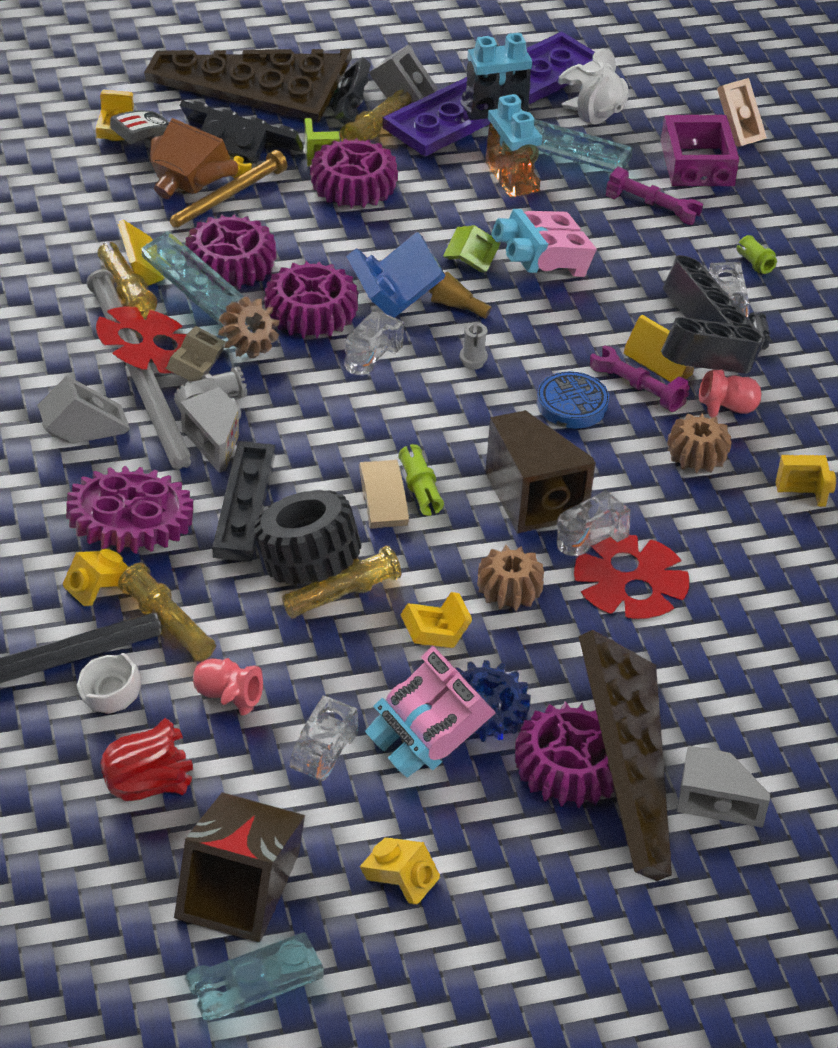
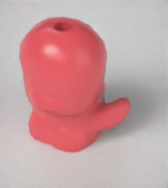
M713 369L708 371L704 375L699 389V401L707 405L708 414L712 418L718 415L720 406H724L739 414H748L759 406L762 397L761 388L755 379L734 375L725 377L722 370Z
M211 658L200 662L196 666L193 673L194 688L201 695L208 698H221L222 705H226L229 702L234 703L239 709L240 715L244 716L253 710L261 698L263 676L260 667L247 666L241 669L237 663L229 658L224 660Z

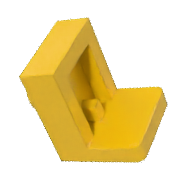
M102 90L100 94L101 111L96 125V138L111 141L124 140L110 128V120L112 116L134 111L133 93L128 91Z
M781 455L775 483L777 492L815 493L817 506L826 507L829 493H834L836 476L834 471L829 470L826 455Z
M102 549L100 551L76 552L63 581V587L83 606H92L100 587L129 586L135 572L122 561V556L115 551Z
M455 592L449 594L441 608L407 603L400 614L414 643L449 648L456 646L472 621V617L460 593Z
M384 838L373 848L372 853L360 865L366 880L399 885L408 903L416 905L419 904L440 878V873L424 842Z

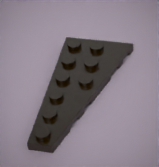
M291 49L243 50L242 54H226V50H214V54L197 55L194 50L156 51L144 71L145 80L148 82L304 120L311 118L312 122L319 123L352 59V50L340 49V53H324L323 49H312L311 54H294Z
M591 630L578 637L634 872L659 881L672 875L656 664L621 646L614 640Z

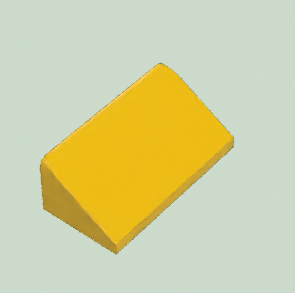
M119 221L118 226L129 263L139 286L143 288L164 280L165 276L153 239L127 221Z
M644 315L639 316L625 345L624 354L669 382H672L679 376L684 379L692 376L694 367L676 364L665 358L661 353L670 331Z

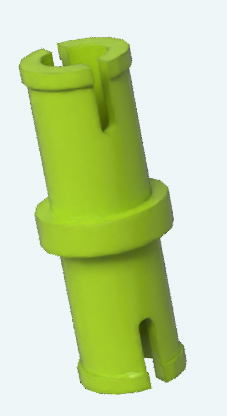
M410 445L413 457L410 456L407 446H405L398 453V457L407 474V487L410 491L414 492L422 514L432 515L428 505L430 502L437 514L443 509L444 501L440 497L435 485V473L433 469L427 466L420 446Z

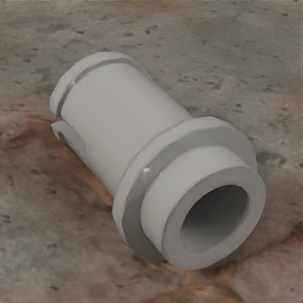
M473 322L467 324L464 328V348L460 351L459 357L466 368L479 369L488 358L487 351L485 350L487 327L477 323V333L474 335Z

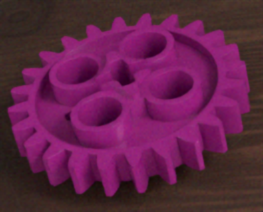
M123 466L121 472H116L109 467L105 475L93 471V479L83 476L81 477V484L72 485V492L67 493L66 519H69L70 528H76V535L78 537L87 535L88 544L101 541V549L115 545L116 551L119 553L124 547H130L133 553H137L139 547L144 546L148 551L153 552L154 544L167 548L168 540L179 542L180 534L188 533V527L192 525L194 501L190 499L189 490H182V482L171 483L172 476L170 475L159 478L158 470L145 474L143 473V467H139L135 472H130L127 466Z

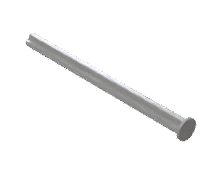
M96 270L87 278V287L91 292L95 293L105 318L119 323L107 313V310L123 307L113 286L114 276L108 270ZM123 328L119 330L118 334L121 339L128 343L139 344L133 329ZM126 363L171 466L176 470L182 467L187 468L191 464L190 452L150 365L148 364L147 370H143Z

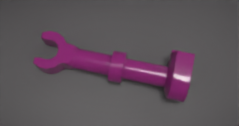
M619 166L610 174V180L607 182L605 196L615 200L625 190L645 199V203L651 206L657 204L674 211L680 220L688 225H693L696 216L700 217L704 204L700 201L677 199L660 192L661 188L655 185L649 187L629 178L628 170Z
M606 345L602 347V357L596 354L590 355V367L592 370L610 374L615 373L630 381L631 387L637 390L645 389L659 397L660 406L670 412L677 411L687 402L686 397L689 396L688 390L690 386L688 385V380L680 376L666 385L651 377L650 372L644 368L639 367L636 369L621 361L620 357L616 355L615 349Z

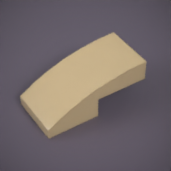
M398 461L360 462L363 498L366 500L370 529L407 526L409 515Z

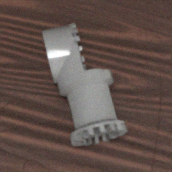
M238 366L231 368L230 372L214 376L206 374L202 376L201 380L188 381L185 386L182 384L181 389L177 388V394L174 393V401L179 411L181 412L182 401L218 387L229 398L237 396L240 399L246 397L247 385L242 383V381H245V378H241L243 377V372H241V368Z

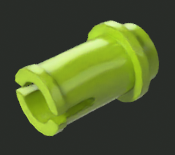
M746 235L739 241L746 249L737 245V252L752 264L755 272L767 274L776 267L777 258L772 249H765L751 235Z

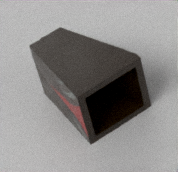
M221 792L185 838L174 918L260 943L299 855L305 815Z

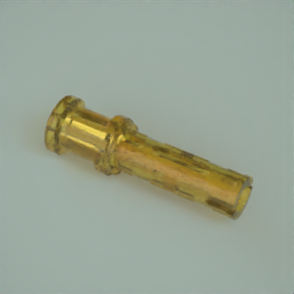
M399 89L372 111H363L358 114L354 122H348L342 126L340 130L341 141L344 138L348 141L355 140L356 138L359 141L376 138L381 132L383 117L411 104L410 94L406 92L402 95L404 90Z
M109 242L112 249L110 250L107 243H103L98 248L97 254L107 270L114 276L118 297L126 303V306L137 307L143 318H147L149 310L155 311L157 308L156 296L147 290V283L144 278L134 274L119 251V247L114 242Z
M389 546L382 547L376 555L362 561L359 558L354 559L350 567L342 570L336 576H331L320 582H313L296 591L294 590L282 595L284 608L293 619L355 591L359 593L369 592L372 590V586L389 578L393 581L401 578L400 563L396 554Z
M141 562L135 563L123 572L118 581V588L123 594H130L138 602V608L144 615L152 612L156 613L162 625L194 656L196 661H204L212 655L216 648V642L172 600L169 587L166 584L158 583L150 575V569L146 564Z

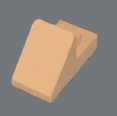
M749 78L718 87L717 91L724 114L727 115L735 145L741 147L766 139L767 136Z

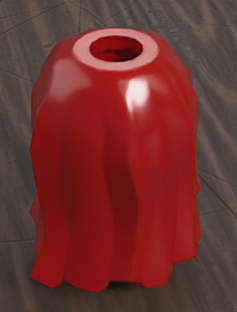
M164 718L153 729L120 737L109 744L100 762L104 782L109 792L124 801L141 800L164 792H175L183 796L192 780V776L188 775L187 772L193 770V763L191 759L184 760L186 759V753L183 749L175 747L174 741L183 739L180 729L174 728V724L167 718Z

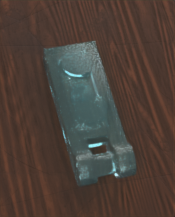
M303 932L212 967L207 965L197 966L186 974L184 980L190 992L199 998L197 1007L203 1019L214 1020L322 979L324 967L306 933ZM225 985L228 991L222 993L215 989Z

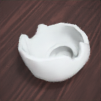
M122 653L119 656L105 655L92 659L81 670L76 687L80 697L88 707L97 712L110 714L126 709L137 698L141 689V676L137 664H134L127 654Z

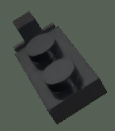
M361 57L346 69L336 89L331 109L335 112L334 118L341 122L346 129L354 125L360 116L356 108L364 100V88L369 81L368 73L371 64L364 57Z

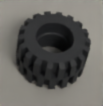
M331 490L304 491L282 498V500L268 506L269 508L259 515V519L254 524V532L267 573L279 583L286 582L288 585H305L336 576L343 569L353 564V560L358 558L362 548L349 500H346L344 495L336 494L335 491Z

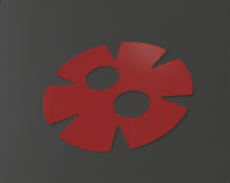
M133 306L116 307L107 310V313L119 323L104 317L98 318L96 331L102 344L123 345L112 352L117 358L143 370H147L149 361L152 359L160 373H173L167 370L166 367L171 356L181 347L187 335L173 334V332L183 327L179 322L154 310H149L147 319L144 320L139 309ZM123 328L133 329L142 335L143 341L139 344L128 343L121 339L118 332ZM156 335L168 336L176 341L177 348L175 350H164L154 343L153 338Z
M636 535L605 537L590 544L603 559L582 552L575 562V581L599 582L582 590L581 594L594 606L609 614H612L620 603L625 601L626 618L645 619L657 617L674 609V606L661 593L680 600H684L688 593V571L665 570L681 562L682 559L670 548L653 539L649 540L642 551L639 552L638 537ZM618 553H628L636 557L639 564L634 571L621 572L612 566L611 559ZM632 580H642L652 587V594L647 599H634L627 595L625 586Z

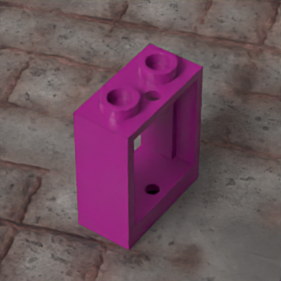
M664 115L660 142L671 186H735L740 159L727 115ZM681 149H720L721 155H682ZM703 176L707 177L705 180H701Z

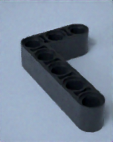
M684 255L676 256L663 285V290L685 317L675 318L662 347V355L680 365L736 373H750L765 342L763 335L700 262Z

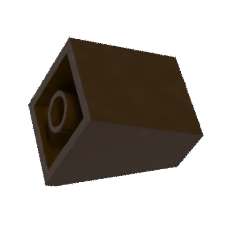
M526 410L490 417L485 474L517 534L587 519L596 465L593 457Z

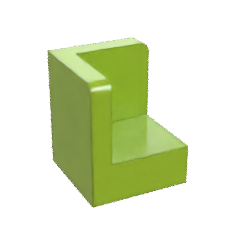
M311 118L305 119L307 166L312 165L315 152L321 151L322 145L330 146L334 140L340 142L339 131L313 132Z
M475 225L457 227L443 256L448 260L460 259L479 272H487L501 242H496L491 235Z

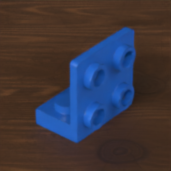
M419 232L412 235L380 262L373 255L366 257L358 248L346 256L369 299L392 320L445 278L442 268Z

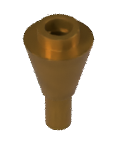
M448 271L444 273L445 278L429 290V293L432 294L431 302L463 310L468 309L484 319L488 317L492 306L473 297V294Z

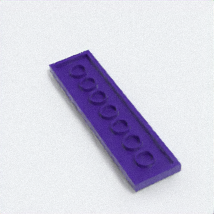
M562 31L526 48L532 59L529 105L568 86L569 84L560 85L558 83L559 76L572 66L577 64L583 66L593 61L595 51ZM467 77L384 116L382 128L425 157L491 124L488 118L469 119L462 105V94L466 92ZM478 104L476 108L484 110L488 106L487 104Z

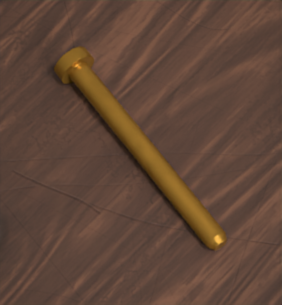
M278 150L268 153L265 162L172 215L170 224L173 227H180L270 173H282L287 169L286 158Z

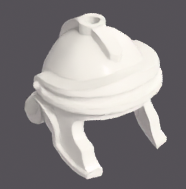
M609 49L597 50L593 55V61L583 66L581 64L572 66L559 76L558 83L560 85L569 84L572 86L579 84L582 86L579 96L562 103L563 108L574 111L578 110L581 120L590 124H599L612 114L620 112L629 96L626 81L615 73L616 62L613 53Z

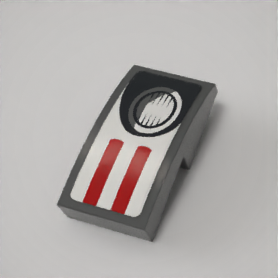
M146 110L121 113L112 116L110 120V128L129 144L145 138L151 142L154 137L163 135L169 124V121L159 113Z

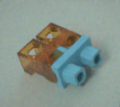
M516 94L502 96L498 101V109L488 111L490 124L485 163L510 198L540 192V179L534 173L533 167L539 156V150L536 146L542 145V136L534 126L535 118L530 112L521 109V100Z

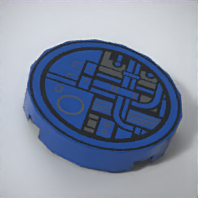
M567 371L555 373L544 379L539 385L536 404L540 414L548 421L556 425L557 421L566 423L567 428L577 429L590 427L599 423L604 418L605 412L608 409L610 395L606 386L597 378L585 373Z

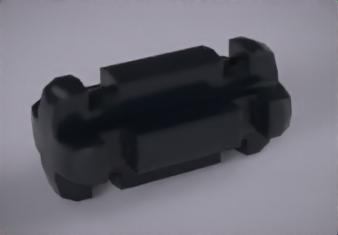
M752 312L748 315V318L763 335L765 342L762 349L765 350L769 347L768 342L771 340L767 317L762 312L758 314Z

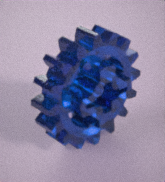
M484 660L482 667H476L472 661L467 662V671L455 667L496 712L474 732L479 734L481 742L486 741L488 734H493L498 741L503 740L504 730L516 734L518 723L524 724V720H527L531 695L527 694L528 683L518 682L519 672L505 673V664L503 663L498 665L496 669L490 668L489 660Z

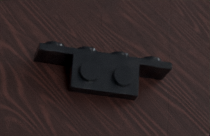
M181 100L179 106L187 120L203 124L202 131L223 139L228 154L231 157L240 156L244 161L257 164L266 143L303 152V143L298 133L291 127L281 125L278 128L268 125L267 122L257 117L247 119L240 117L229 109L219 111L200 101L191 103Z

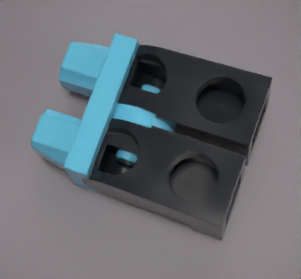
M508 34L504 46H497L493 37H478L475 48L468 50L467 58L469 62L467 63L466 92L462 94V105L469 119L488 118L489 110L498 109L499 98L516 94L520 98L521 109L529 112L532 59L527 52L526 41L522 34ZM478 104H487L488 108L479 110L476 106Z

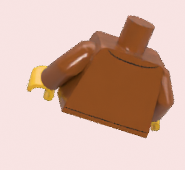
M174 118L169 122L163 135L154 137L151 140L150 161L159 178L154 186V190L165 199H170L177 188L191 194H196L204 186L223 177L232 176L236 179L252 169V164H243L244 159L240 156H235L234 160H230L223 139Z

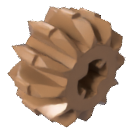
M248 296L242 297L238 303L231 302L227 305L226 312L220 315L218 320L224 325V327L219 329L218 335L228 338L224 348L235 346L236 357H241L246 353L249 358H256L259 353L265 354L271 350V343L275 342L279 336L274 328L280 322L279 320L271 319L269 316L273 312V307H268L264 310L262 308V298L251 302Z
M687 413L685 419H676L671 433L668 435L667 445L668 451L671 454V461L680 462L681 469L693 468L697 474L700 469L712 473L714 467H723L730 452L732 441L730 440L731 435L728 434L727 425L718 424L717 417L709 419L705 418L703 413L699 417H694Z
M505 544L501 552L491 549L489 555L482 558L479 564L477 580L479 592L484 594L486 603L497 602L500 610L506 605L511 606L515 611H517L520 604L531 607L535 598H539L540 593L543 591V563L537 561L536 553L524 554L522 546L517 550H510Z

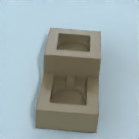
M195 326L186 335L181 347L171 356L166 369L191 382L201 380L202 376L208 374L224 350L226 341Z

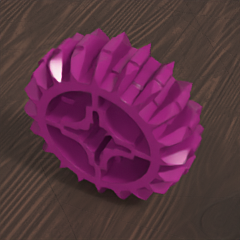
M344 138L342 142L332 141L330 146L322 145L321 151L315 152L312 165H310V176L313 189L317 191L318 197H325L327 203L337 202L338 207L350 205L352 209L353 206L365 208L366 204L377 206L378 201H387L388 195L394 193L396 181H398L396 157L391 155L390 149H382L380 143L371 144L370 139L359 141L356 138L355 140L348 141Z
M221 214L218 219L208 217L207 223L197 222L196 228L189 230V236L186 237V243H184L185 263H187V268L191 270V275L199 277L200 283L210 282L212 288L222 285L225 289L229 286H236L240 289L244 284L253 286L255 280L264 281L265 275L271 274L277 258L276 241L274 240V235L270 234L269 227L261 226L260 220L250 221L248 216L237 218L235 214L232 217H224Z
M305 261L303 265L292 263L290 269L281 267L279 273L272 274L271 280L267 282V288H265L264 303L265 308L273 307V312L269 316L271 319L280 321L277 326L278 330L287 329L289 336L299 333L302 335V338H305L307 335H314L318 339L321 334L331 337L333 331L343 332L344 326L352 324V319L356 316V311H358L359 292L357 291V285L353 282V277L346 275L345 269L335 270L334 264L324 266L320 261L317 264H309Z
M565 701L561 709H557L549 704L544 713L535 710L531 720H524V724L515 741L514 761L516 768L519 769L521 781L529 782L528 786L531 793L542 791L545 802L554 797L559 800L561 807L567 801H574L578 808H580L584 800H588L596 806L600 796L605 798L611 797V794L614 792V783L596 709L593 711L585 710L583 702L578 708H570ZM603 759L600 763L595 765V761Z

